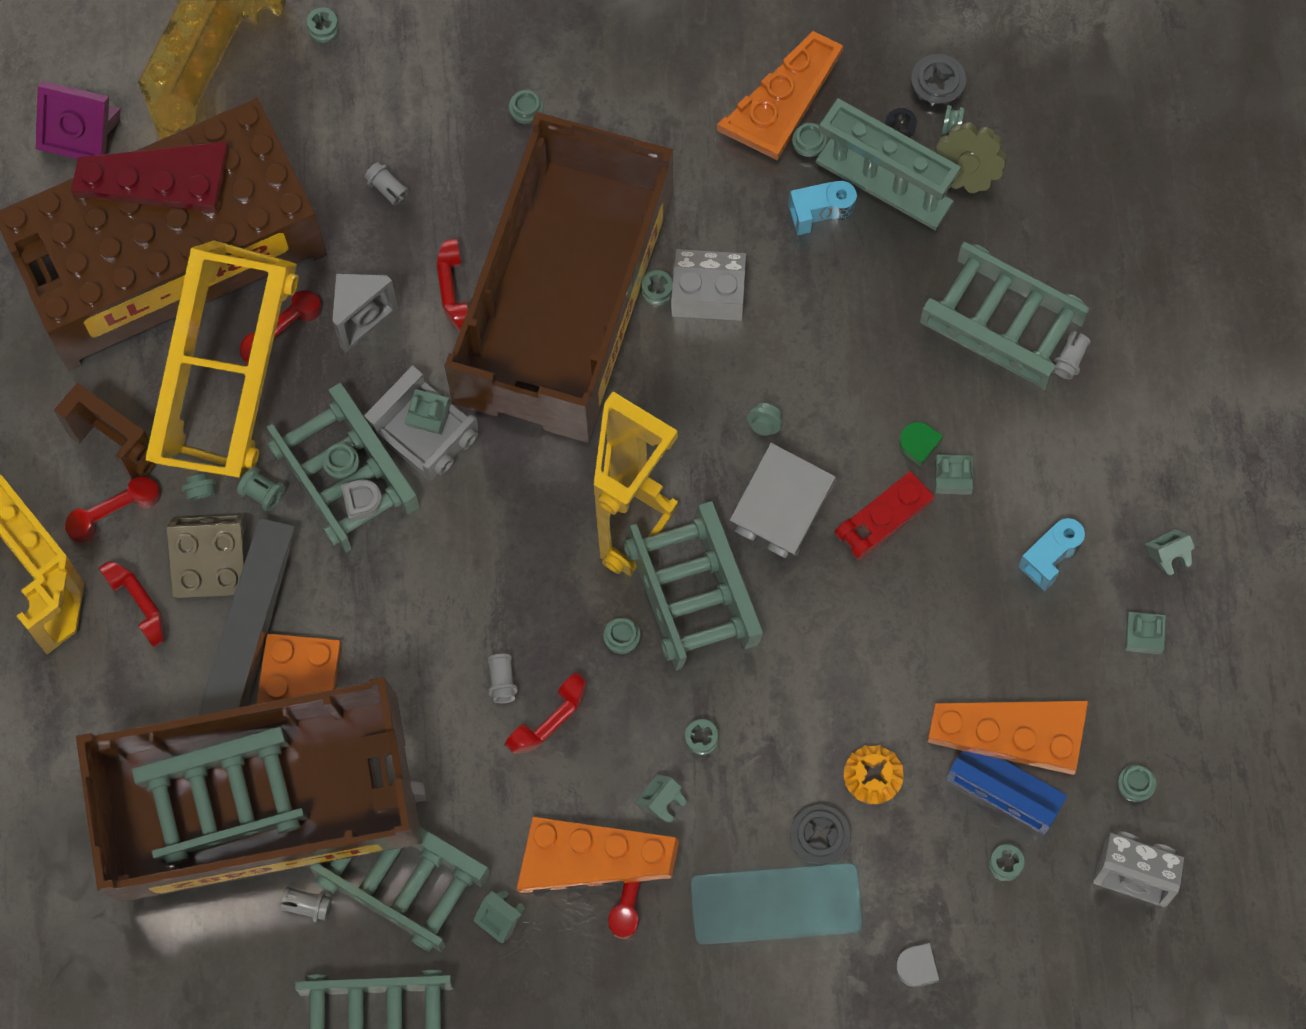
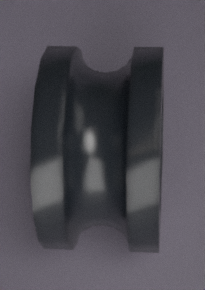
M896 108L889 112L885 124L893 128L896 119H901V123L904 120L907 121L906 131H900V127L896 131L912 138L917 125L916 117L912 111L906 108Z

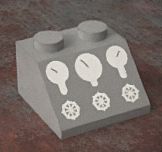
M676 249L671 298L672 317L742 321L746 253Z
M1119 831L1117 835L1110 833L1104 843L1093 883L1166 908L1178 894L1184 857L1175 855L1176 850L1166 845L1154 844L1152 847L1140 843L1137 836L1127 832Z

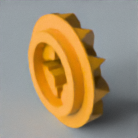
M864 745L857 751L852 752L844 767V782L848 791L859 801L867 804L885 803L891 800L902 786L903 765L896 757L895 752L889 751L882 745ZM883 763L884 765L880 773L883 782H879L874 778L864 785L863 783L868 773L865 765L875 768Z

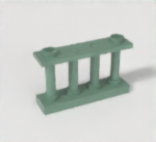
M838 98L819 125V132L831 139L816 159V164L936 231L954 203V200L945 195L959 175L961 166Z
M964 241L958 256V262L962 263L964 267L943 301L937 302L932 298L928 299L922 309L920 323L1045 390L1056 367L1049 359L1070 322L1080 327L1083 326L1090 307L1086 306L1077 296L1072 294L1065 295L991 256L984 247L976 244L970 245ZM979 272L996 282L975 317L967 318L958 313L955 307L975 274ZM1009 288L1027 299L1006 334L999 335L988 329L986 324ZM1041 305L1058 314L1038 350L1031 352L1020 346L1018 340L1037 308Z
M340 382L328 390L332 403L328 404L329 409L282 437L272 423L266 427L271 438L266 443L277 461L284 458L327 525L322 527L331 544L335 546L339 543L345 553H347L352 548L346 534L391 506L397 508L401 505L407 515L420 508L416 494ZM337 421L340 423L345 421L350 431L347 432L346 438L336 444H348L357 451L364 449L370 459L365 461L367 465L357 470L351 477L342 479L323 492L318 493L308 477L324 468L322 458L326 450L300 465L290 449L333 422ZM373 477L376 479L382 477L388 488L384 489L385 494L382 495L381 507L375 515L350 522L348 516L339 522L336 521L327 506L343 496L341 484L357 480H370Z
M712 501L698 505L692 524L646 538H642L637 524L630 525L626 540L623 541L625 553L629 561H635L664 638L661 640L664 657L667 661L672 660L676 671L683 669L687 659L685 652L731 637H735L736 640L741 639L744 649L759 644L763 631ZM693 538L703 541L707 551L704 553V557L654 571L648 552ZM708 570L710 573L715 572L719 582L716 590L667 604L660 585ZM718 604L728 605L732 616L730 623L679 637L673 618Z
M277 727L133 768L132 773L135 784L141 788L147 787L148 791L153 793L166 846L153 850V858L160 862L165 861L166 865H174L189 860V853L277 829L278 833H286L301 828L300 822L308 820V814L303 808L292 810L279 760V755L282 754L281 749L290 746L286 731L282 727ZM258 755L260 760H264L278 815L255 821L241 766L245 765L244 759ZM221 766L222 770L227 771L240 826L218 832L204 777L208 775V769ZM184 776L185 781L190 782L203 836L181 842L167 787L170 786L169 780Z
M421 827L422 844L414 845L413 847L421 851L419 856L422 859L391 908L372 897L402 848L383 851L359 888L340 877L352 858L332 861L327 869L319 864L311 865L310 869L314 876L317 877L314 882L318 886L332 894L338 889L412 934L411 941L427 952H430L432 948L443 952L446 947L443 939L436 934L466 886L471 887L475 883L483 888L490 877L487 866ZM442 863L453 870L451 875L453 880L422 927L405 917L404 914L434 867L439 868Z
M443 970L421 971V977L329 980L328 975L317 974L306 976V981L295 982V990L300 996L309 995V1029H325V995L348 994V1029H364L363 993L386 992L387 1029H402V992L425 991V1029H441L440 990H453V980L450 975L444 976Z

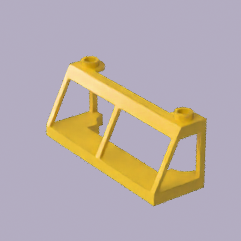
M215 240L191 248L145 460L161 465L238 478L243 476L250 468L256 466L259 458V449L255 448V441L251 438L281 305L288 295H294L298 286L299 276L295 274L296 263ZM226 253H230L244 258L226 255ZM222 263L268 272L248 366L193 356L209 283L215 282ZM191 364L245 375L227 457L184 445L186 434L183 432L184 420L180 419ZM179 453H183L203 460L221 464L225 467L176 459L172 457Z
M612 392L604 403L594 477L600 558L603 559L602 563L605 567L616 574H620L622 571L631 577L637 566L634 560L629 561L627 555L612 547L611 514L615 515L617 511L626 513L629 509V503L633 497H636L663 514L649 536L662 532L678 509V501L674 498L669 500L661 495L660 492L663 486L648 476L667 449L670 450L677 440L678 431L617 393ZM607 434V448L605 455L604 471L602 472L601 469L603 453L605 446V438ZM646 442L652 446L658 445L648 461Z

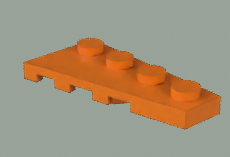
M812 31L783 59V63L773 73H769L761 81V85L749 97L746 95L737 104V108L717 124V131L778 161L792 138L794 131L798 128L841 56L843 45Z
M1088 701L935 703L927 743L1074 775L1077 770Z
M533 817L516 890L520 893L534 892V890L549 888L551 890L567 889L569 886L588 885L590 887L604 885V883L623 881L624 883L669 879L673 876L680 841L676 837Z

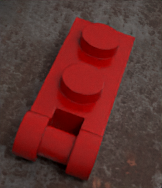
M909 471L851 519L843 522L834 531V535L841 542L846 541L852 548L851 554L859 561L934 501V495L912 471ZM862 527L869 534L864 539L857 533Z

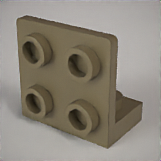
M246 514L172 518L167 526L174 598L235 595L245 563L242 536L247 528Z

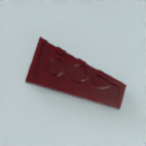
M227 141L78 157L71 191L76 197L216 213L229 146Z

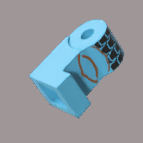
M835 181L790 191L788 207L797 236L810 233L812 223L830 218L837 221L849 218L853 214L857 198L854 186L846 181Z
M1067 518L1060 520L1022 556L1018 567L1042 590L1046 591L1055 582L1059 573L1056 566L1064 558H1071L1079 551L1085 537L1083 526L1075 519Z

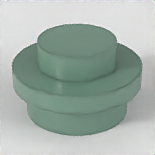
M521 90L511 98L509 111L515 121L522 124H530L536 112L543 113L544 105L541 97L535 92Z
M805 123L799 126L793 133L792 145L798 154L805 157L819 155L827 144V136L819 132V125L815 123Z
M758 403L748 412L747 422L757 434L764 436L776 434L782 427V414L778 408L771 404Z
M339 443L332 445L325 451L322 464L325 472L330 477L346 479L357 471L359 457L352 446Z
M202 473L185 478L187 484L180 486L181 493H185L187 501H192L214 495V486L217 483L215 478L208 479L207 473Z
M615 618L604 629V642L612 652L627 654L633 651L640 642L639 627L629 618Z
M1130 765L1123 769L1118 777V789L1122 796L1129 801L1143 802L1149 799L1155 791V776L1150 769L1143 765Z

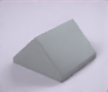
M336 274L332 321L340 348L346 353L399 309L392 280L387 275Z

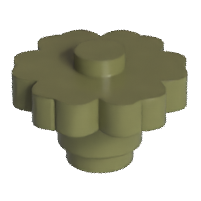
M967 122L962 125H954L948 136L940 138L936 153L961 166L960 173L951 185V188L958 189L964 186L969 193H976L979 190L986 191L990 188L993 180H998L1002 177L1007 154L1000 150L1002 139L997 134H994L991 128L983 127L978 130L973 123Z

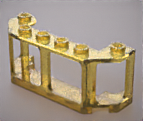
M286 0L179 1L138 81L160 140L195 125L197 121L196 108L240 20L243 19L257 24L259 21L258 14L264 9H272L273 14L279 16Z

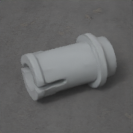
M377 162L365 173L364 177L368 180L367 185L371 188L375 187L393 206L399 205L405 199L402 194L405 196L409 194V189L389 172V167L386 164L381 165Z
M1070 332L1060 356L1053 360V364L1056 365L1054 370L1056 375L1070 380L1074 375L1079 374V364L1088 346L1091 344V340L1082 333L1076 339L1077 332Z
M495 654L488 658L491 687L488 689V693L495 703L512 702L515 700V694L518 692L517 686L513 685L512 658L509 654Z
M286 887L282 901H285V903L281 904V911L313 917V922H318L320 919L326 921L332 899L325 897L324 892H320L317 895Z

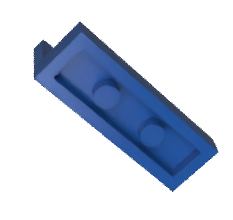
M962 751L960 756L956 758L947 776V780L1044 835L1047 834L1066 800V795L1004 759Z

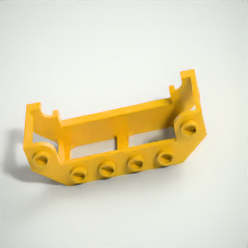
M0 474V537L34 578L33 582L21 590L29 601V609L25 614L23 612L19 613L17 617L46 655H48L77 633L85 583L66 554Z

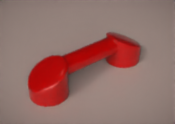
M455 238L443 242L438 254L436 268L443 311L453 327L460 332L468 306L467 302L456 304L451 268L461 266L458 240Z
M308 290L296 292L291 298L292 304L279 315L274 338L297 318L302 321H313L318 318L322 312V304L318 295ZM255 333L245 336L240 344V355L247 366Z
M136 477L128 483L126 490L88 510L78 508L71 511L65 521L66 533L75 542H87L96 532L95 522L133 502L140 508L155 506L161 497L157 483L149 477Z
M108 561L100 566V572L114 592L125 586L145 615L146 619L140 622L138 626L152 647L155 649L164 643L165 628L162 614L136 576L115 562Z
M578 672L572 674L557 692L564 702L534 732L526 724L519 726L507 738L504 746L513 754L526 753L540 747L579 709L586 689V680Z
M640 881L624 883L620 903L609 914V929L617 938H630L638 930L639 920L634 906Z

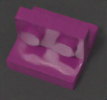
M42 81L37 89L35 149L78 159V157L104 155L107 152V134L120 121L121 108L109 106V96Z

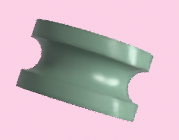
M324 7L317 8L308 15L307 27L312 39L321 43L330 42L335 39L339 32L337 16L332 10ZM323 20L328 21L329 28L326 29V27L323 26L324 30H318V22L323 24Z
M947 105L941 136H946L950 133L954 125L962 124L965 108L960 107L959 110H954L952 105Z
M662 270L648 272L642 280L644 300L653 306H661L669 302L672 298L673 281L671 276ZM658 282L660 286L661 283H664V292L657 294V290L654 293L650 292L652 290L651 284Z
M697 719L687 726L685 740L688 748L693 753L706 755L717 747L719 734L716 726L711 721ZM699 728L702 732L709 730L712 735L708 736L711 742L705 746L701 742L694 744L691 738H696L693 732Z
M1010 844L997 847L989 860V869L992 875L1001 881L1016 879L1021 874L1025 865L1023 853L1017 847ZM1002 854H1009V860L1013 857L1015 858L1017 863L1013 865L1011 872L1003 871L1004 866L1001 869L998 867L997 863L1001 860Z

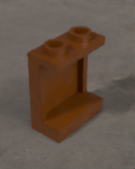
M76 383L54 409L67 434L79 444L95 428L119 445L121 449L117 452L116 457L130 480L146 476L153 469L155 463L145 460L149 445V438L145 431L79 383Z

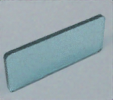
M852 864L699 875L691 880L695 939L701 945L857 933L863 925L857 868Z

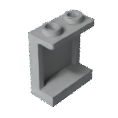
M412 365L364 415V418L382 442L431 482L438 474L442 476L450 469L454 462L453 458L462 448L467 450L472 446L478 437L477 432L479 428L477 419L474 416L469 415L467 417L452 404L450 405L442 435L407 426L405 420L415 389L440 395L425 382L423 373Z
M770 443L730 518V521L737 525L734 532L753 542L756 536L769 542L766 549L785 559L788 553L797 556L806 534L828 493L832 492L838 479L836 476Z

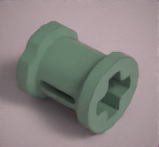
M253 466L244 474L239 482L237 493L242 497L247 495L262 505L264 511H272L281 501L286 486L281 482L274 483L260 474L259 468Z

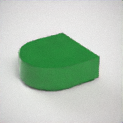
M913 422L902 430L899 446L906 457L921 467L942 442L943 435L925 423Z

